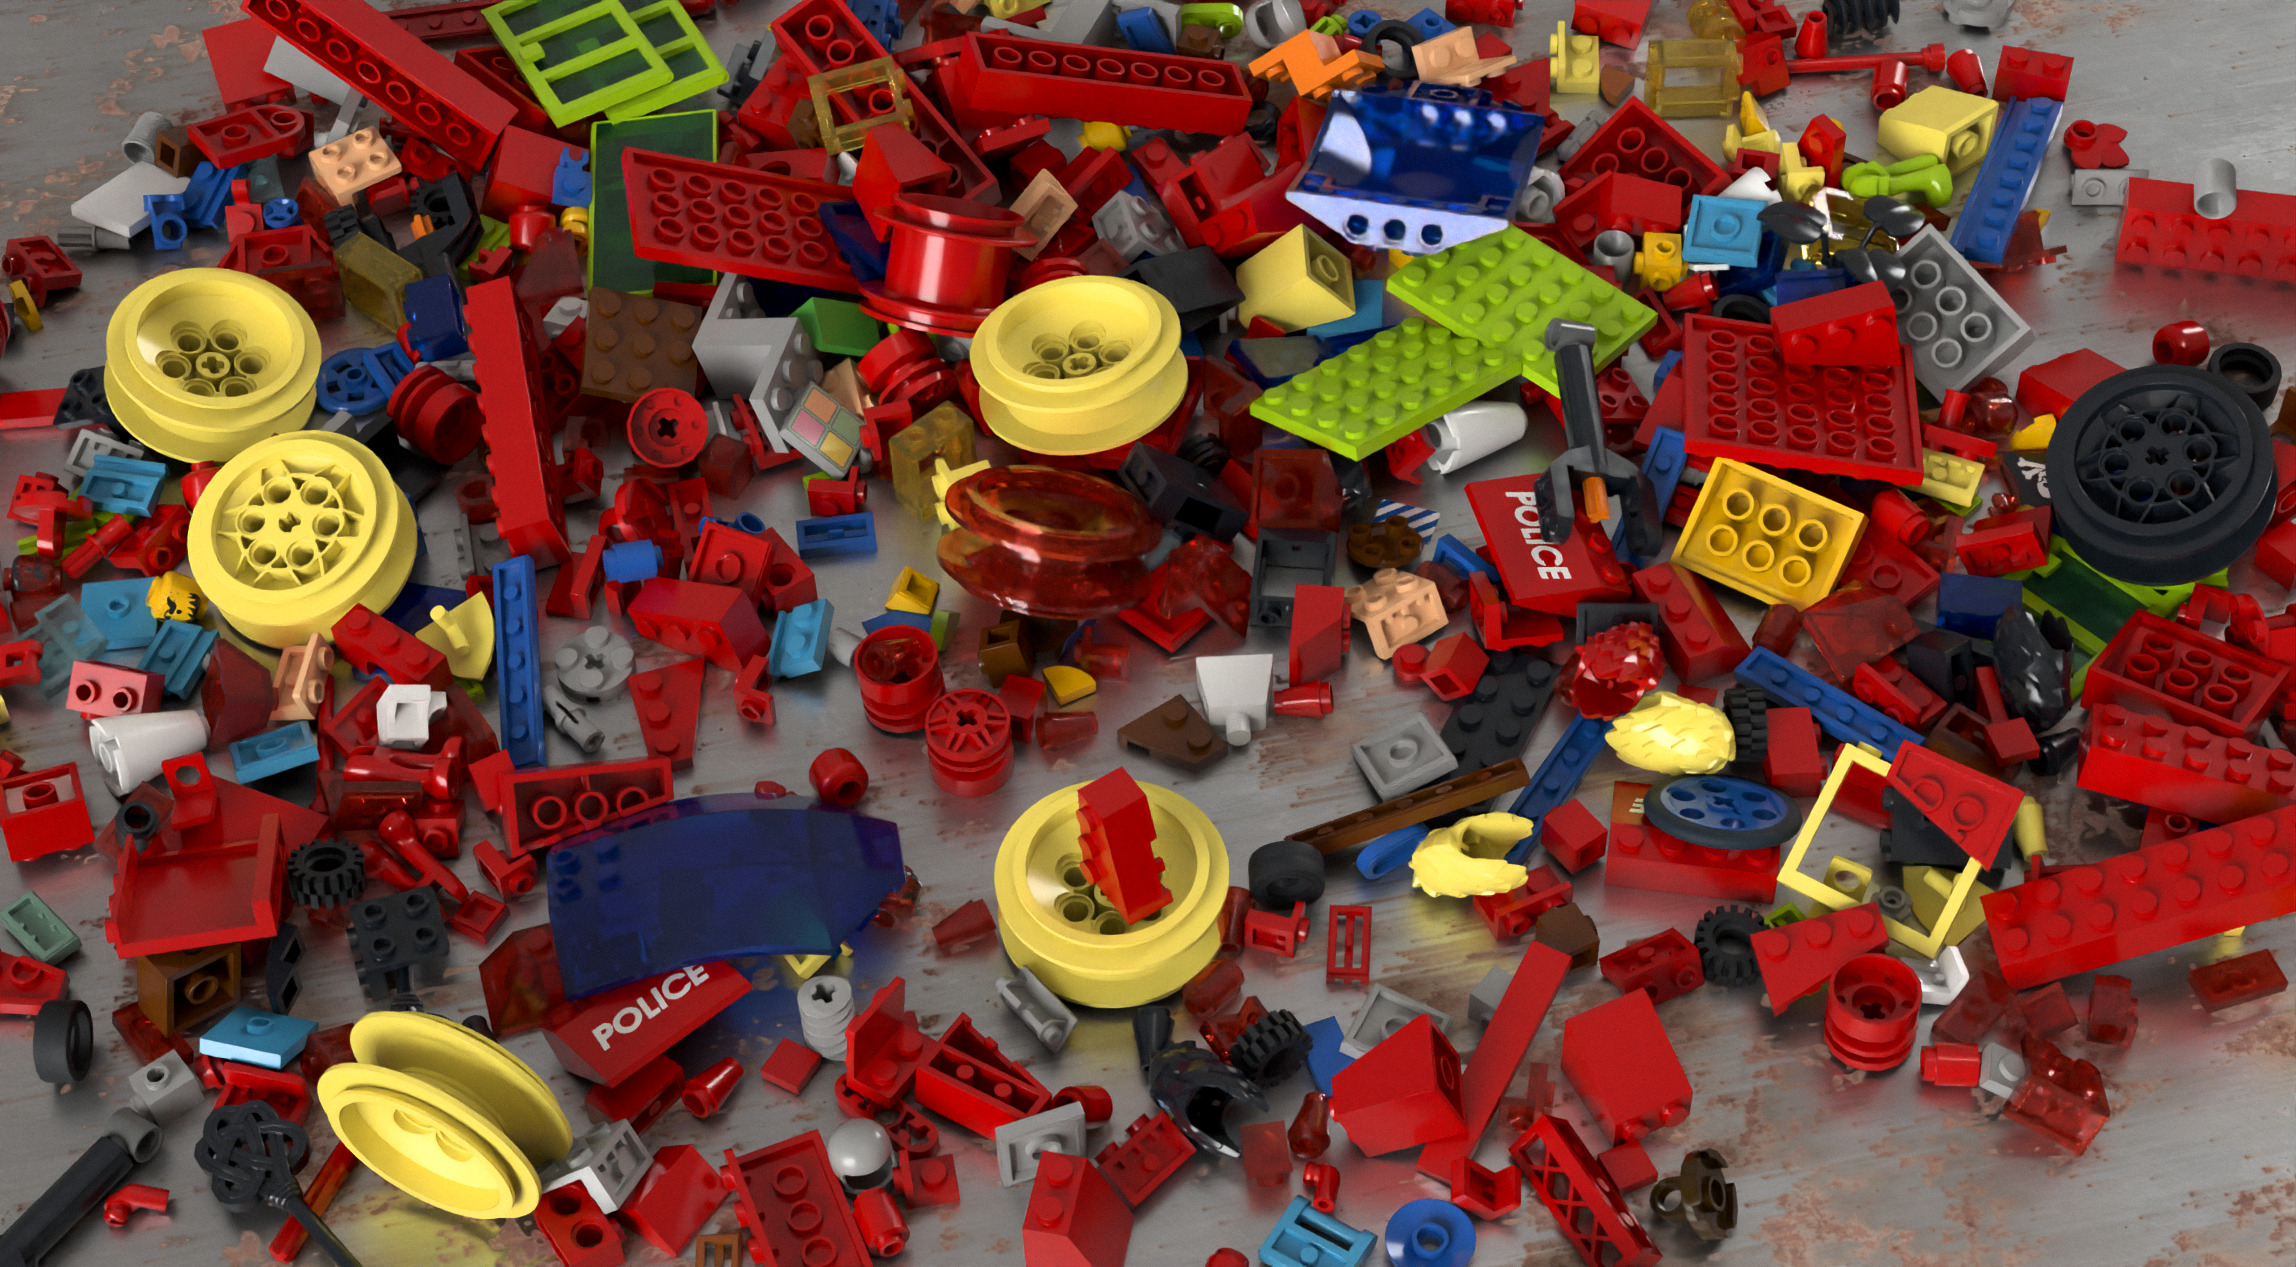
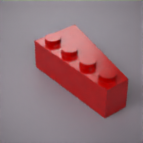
M662 754L498 772L505 852L512 859L527 854L526 852L539 847L554 844L569 836L595 829L607 822L627 817L674 799L671 758Z

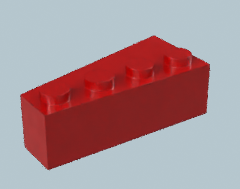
M1295 95L1277 123L1275 154L1280 156L1274 167V173L1294 162H1301L1316 219L1320 220L1326 216L1334 203L1338 204L1342 200L1346 191L1343 166L1339 153L1340 148L1337 142L1332 111Z

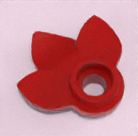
M2087 120L2074 121L2065 130L2064 143L2072 150L2071 159L2080 169H2099L2100 166L2105 169H2120L2130 163L2128 155L2119 145L2128 134L2126 130L2108 123L2095 125Z

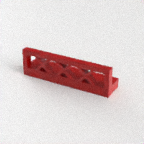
M1543 1114L1508 1148L1588 1267H1605L1601 1262L1603 1242H1613L1623 1256L1613 1267H1634L1635 1265L1653 1267L1663 1257L1568 1120ZM1539 1138L1546 1145L1544 1166L1534 1165L1526 1153ZM1555 1173H1565L1570 1180L1568 1200L1558 1199L1553 1192ZM1579 1207H1587L1594 1214L1592 1235L1582 1234L1577 1227Z

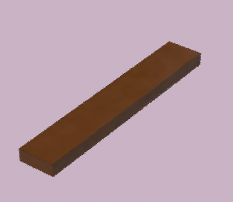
M1515 757L1285 836L1283 839L1284 841H1299L1312 845L1323 856L1532 783L1521 758Z

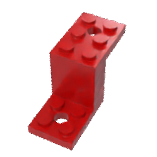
M959 56L940 62L939 67L933 69V73L927 75V80L919 87V90L926 97L932 95L939 97L947 122L983 163L1023 151L1052 131L1048 117L1036 120L1035 115H1015L1011 112L997 110L984 112L976 108H970L957 69Z

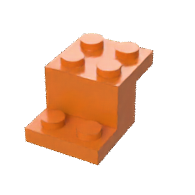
M1308 29L1248 64L1254 77L1282 83L1283 85L1294 82L1301 97L1329 104H1335L1348 96L1347 91L1357 85L1358 87H1363L1374 82L1377 79L1376 74L1386 69L1380 56L1356 49L1342 56L1332 36Z

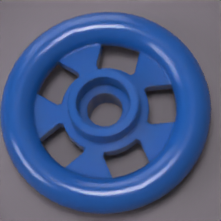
M359 347L347 349L334 354L321 364L316 380V401L320 406L334 414H337L342 409L353 416H361L377 411L388 404L389 400L381 388H374L376 381L362 362L364 351L373 348ZM388 354L387 357L393 366L398 368L392 357ZM346 365L350 366L349 368L345 369L341 374H338L336 372L337 370ZM338 384L340 391L330 394L327 387ZM364 396L363 400L349 401V397Z

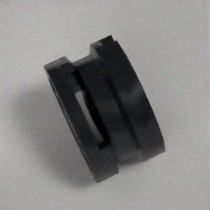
M1210 432L1207 437H1203L1201 433L1191 437L1181 445L1175 454L1176 457L1219 474L1230 458L1234 459L1230 452L1224 448L1217 435Z

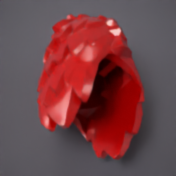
M1630 621L1628 625L1621 623L1618 626L1609 628L1606 632H1596L1593 637L1587 636L1586 644L1575 646L1574 649L1580 655L1581 660L1573 680V690L1575 692L1572 705L1579 707L1582 717L1586 719L1602 717L1604 721L1615 719L1621 713L1623 715L1629 713L1646 692L1656 689L1659 680L1665 675L1664 668L1666 662L1663 659L1664 652L1660 650L1659 637L1652 634L1653 626L1651 624L1647 625L1643 622L1637 624L1633 621Z

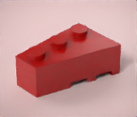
M1882 279L1769 308L1774 341L1785 364L1902 366L1895 304Z
M656 577L647 581L627 608L637 631L642 637L697 659L705 657L707 663L738 674L741 668L747 667L754 654L766 657L771 648L772 641L744 589Z

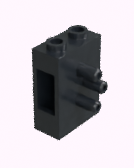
M1138 441L1116 472L1145 511L1139 520L1140 524L1146 529H1153L1154 526L1158 529H1164L1167 523L1176 525L1172 531V536L1180 542L1185 541L1192 531L1229 546L1250 516L1219 473Z
M1891 784L1890 786H1883L1881 809L1882 811H1888V828H1881L1879 852L1886 853V863L1965 869L1970 856ZM2013 822L1990 871L2006 872L2011 869Z

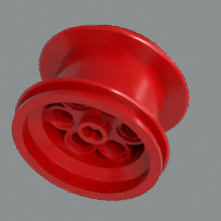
M897 192L891 194L890 202L897 206H878L871 210L874 218L893 226L885 280L866 281L859 285V291L868 297L860 300L859 309L871 317L895 325L935 334L973 339L982 322L991 312L1004 303L1003 299L1012 247L1034 246L1038 243V238L1031 232L1018 228L1024 225V216L1004 208L966 199L926 193Z

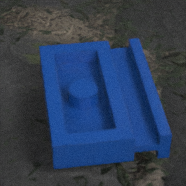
M200 161L184 194H187L188 211H183V221L187 227L207 228L208 225H212L215 229H220L226 217L225 206L232 205L234 202L231 180L246 179L249 173L241 163L234 168L219 170L212 162Z

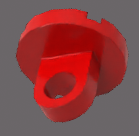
M638 478L636 480H629L618 487L615 494L614 507L607 509L600 516L598 534L600 536H607L608 543L612 544L651 539L652 541L657 539L659 529L674 530L675 522L672 515H667L665 506L669 504L666 496L658 486L646 478Z
M35 490L25 491L21 495L16 494L13 497L12 510L19 516L38 520L37 548L39 556L45 555L48 556L46 557L48 559H60L65 545L66 522H79L93 518L94 504L90 498L82 495L77 496V500L73 501L67 500V494L61 491Z

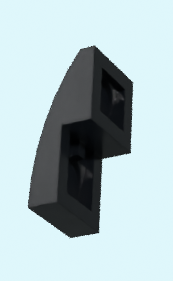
M282 922L270 950L266 970V988L274 1013L288 1016L303 989L296 968L306 952V947L298 926Z

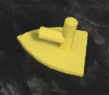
M480 591L449 612L441 605L435 606L430 612L434 622L415 633L418 639L446 655L452 675L461 679L482 681L494 651L496 641L495 620L484 593Z
M1903 866V891L1910 895L1913 902L1912 907L1909 909L1918 923L1931 935L1962 873L1932 866ZM1977 880L1975 881L1943 943L1945 948L1948 945L1958 946L1986 921L1979 896L1993 893L1992 889Z

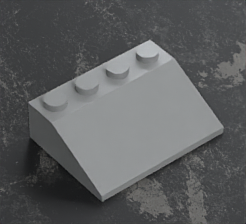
M1931 223L1925 226L1894 254L1904 264L1906 269L1902 282L1890 294L1895 304L1899 343L1911 344L1914 376L1941 405L1944 401L1946 388L1966 393L2007 366L2036 341L2032 329Z

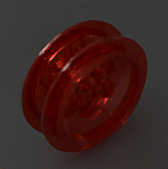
M1004 465L983 469L971 476L962 478L954 482L946 491L945 508L951 518L962 527L951 530L939 540L936 558L941 568L974 596L998 607L1018 613L1063 620H1087L1111 616L1122 610L1137 606L1149 597L1152 591L1153 577L1147 566L1137 557L1151 552L1159 545L1163 533L1162 524L1158 518L1147 515L1144 504L1136 496L1120 486L1095 476L1068 469L1039 465Z

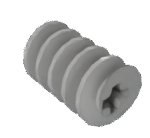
M834 975L813 977L801 986L797 995L806 1046L808 1049L820 1054L821 1057L833 1061H845L847 1055L845 1031L851 1019L856 1015L850 982L841 976Z

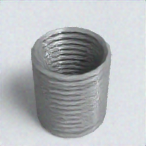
M145 112L122 143L123 155L133 165L142 160L156 166L154 159L157 132L174 128V125L169 119L159 113Z
M2212 158L2199 163L2194 169L2193 174L2194 207L2196 212L2208 219H2220L2230 215L2237 205L2236 170L2234 165L2221 158Z
M1608 230L1598 235L1594 241L1593 266L1613 265L1615 280H1621L1622 288L1629 284L1632 279L1635 248L1632 237L1623 231Z

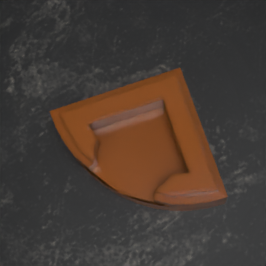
M1605 64L1600 73V87L1604 93L1605 100L1617 106L1634 88L1635 77Z

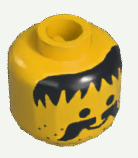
M168 571L162 577L156 576L152 581L146 598V606L151 607L150 610L153 618L163 622L166 620H177L189 624L195 618L200 620L203 618L209 602V598L203 596V591L195 578L174 571Z

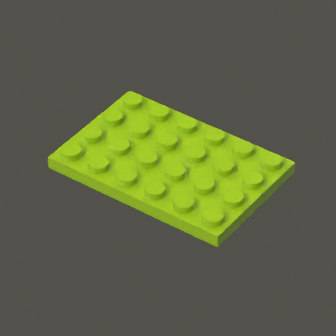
M1480 206L1388 278L1387 291L1460 337L1476 339L1478 345L1490 349H1501L1507 354L1522 359L1523 373L1521 375L1559 399L1560 393L1554 362L1555 352H1549L1545 346L1546 329L1553 318L1578 321L1594 326L1596 338L1592 357L1595 375L1654 327L1658 319L1656 311L1483 206Z
M1409 317L1395 327L1377 333L1375 337L1360 345L1351 346L1346 352L1332 359L1322 361L1319 366L1305 373L1295 375L1290 381L1266 390L1264 394L1249 401L1250 415L1355 461H1359L1523 373L1522 359L1507 354L1501 349H1490L1478 345L1476 339L1462 338L1456 333L1451 332L1450 329L1425 322L1422 318Z

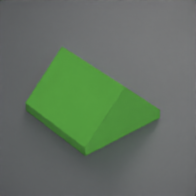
M811 297L788 317L799 318L805 333L810 337L811 346L820 351L864 357L873 347L881 342L875 318L863 313L857 303Z

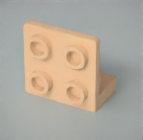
M1471 26L1457 28L1411 47L1422 88L1437 86L1438 91L1458 86V83H1460L1461 88L1478 85L1481 83L1480 77L1485 75L1486 78L1502 75L1506 73V66L1517 62L1516 55L1479 59Z
M374 126L359 130L308 153L317 183L335 209L352 204L357 212L355 205L360 203L357 191L403 171L401 163Z
M1045 168L1038 173L1009 209L1025 217L1024 225L1018 228L1031 232L1039 240L1036 245L1031 247H1012L1013 250L1030 261H1033L1039 252L1047 246L1049 240L1078 207L1067 191Z
M1395 568L1381 569L1368 582L1352 586L1344 591V603L1352 604L1351 617L1365 622L1376 655L1384 660L1392 657L1395 650L1400 646L1414 644L1449 623L1435 582Z

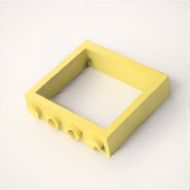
M1859 741L1857 747L1846 743L1776 879L1779 883L1834 911L1863 905L1798 872V869L1853 762L1886 778L1891 764L1880 759L1883 752ZM1970 857L1930 937L1881 914L1889 939L1934 961L1982 867Z

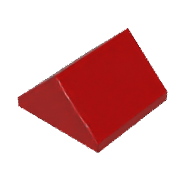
M691 1144L661 1147L652 1157L654 1161L620 1208L607 1214L608 1217H614L618 1223L675 1258L679 1257L732 1193V1191L727 1193L722 1178Z

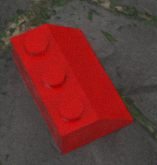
M1669 561L1632 573L1630 588L1632 595L1629 597V602L1658 603L1660 650L1664 652V658L1682 685L1694 686L1733 672L1752 652L1700 574Z

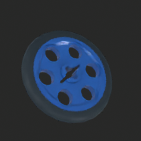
M1701 773L1669 777L1650 787L1643 799L1646 816L1660 830L1680 840L1717 849L1756 850L1774 847L1792 839L1799 832L1803 823L1799 806L1781 790L1759 781L1727 774Z

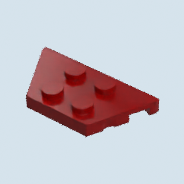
M1007 27L987 32V34L1009 36V31ZM965 36L941 40L889 55L905 73L923 69H934L939 67V63L957 56L960 58Z
M1546 57L1507 69L1506 73L1496 77L1480 78L1481 83L1472 87L1461 88L1459 84L1451 89L1427 94L1425 104L1431 111L1438 107L1449 113L1451 122L1470 129L1473 134L1484 140L1500 136L1542 109L1550 107V60Z
M310 224L237 234L230 244L229 252L222 257L217 265L218 268L256 276L280 289L348 280V274L343 263H339L334 258L330 247L324 241L319 240L318 233Z

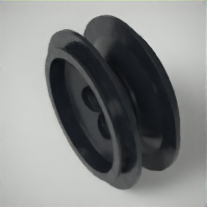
M2175 364L2151 365L2130 369L2101 381L2081 395L2064 413L2054 429L2046 453L2045 472L2048 491L2053 502L2057 523L2066 542L2084 562L2095 570L2116 580L2134 585L2155 587L2182 585L2207 578L2224 570L2244 556L2255 545L2264 533L2275 510L2278 496V473L2274 459L2271 433L2265 417L2255 402L2241 388L2215 373L2200 368ZM2172 431H2183L2177 435H2169ZM2133 437H2141L2140 440L2135 442L2128 441ZM2198 457H2208L2206 460L2201 462L2193 461ZM2116 470H2126L2124 473L2119 475L2111 474ZM2182 490H2191V492L2186 495L2177 494ZM2143 496L2151 497L2150 499L2143 502L2135 501L2136 499Z

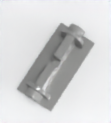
M2075 169V174H2070L2069 188L2073 189L2071 204L2122 205L2129 177L2148 179L2149 170Z
M1027 965L1022 967L1016 977L1004 975L996 982L997 995L1023 1020L1040 1041L1054 1054H1057L1079 1020Z

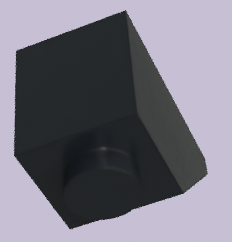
M1931 630L1906 643L1909 672L1948 703L1946 714L1939 718L1943 725L1952 728L1976 715L1977 702L1971 638Z

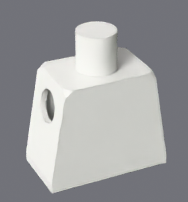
M1273 654L1196 657L1197 689L1206 722L1215 732H1226L1228 743L1236 746L1247 744L1251 740V731L1263 730L1267 727L1273 687Z

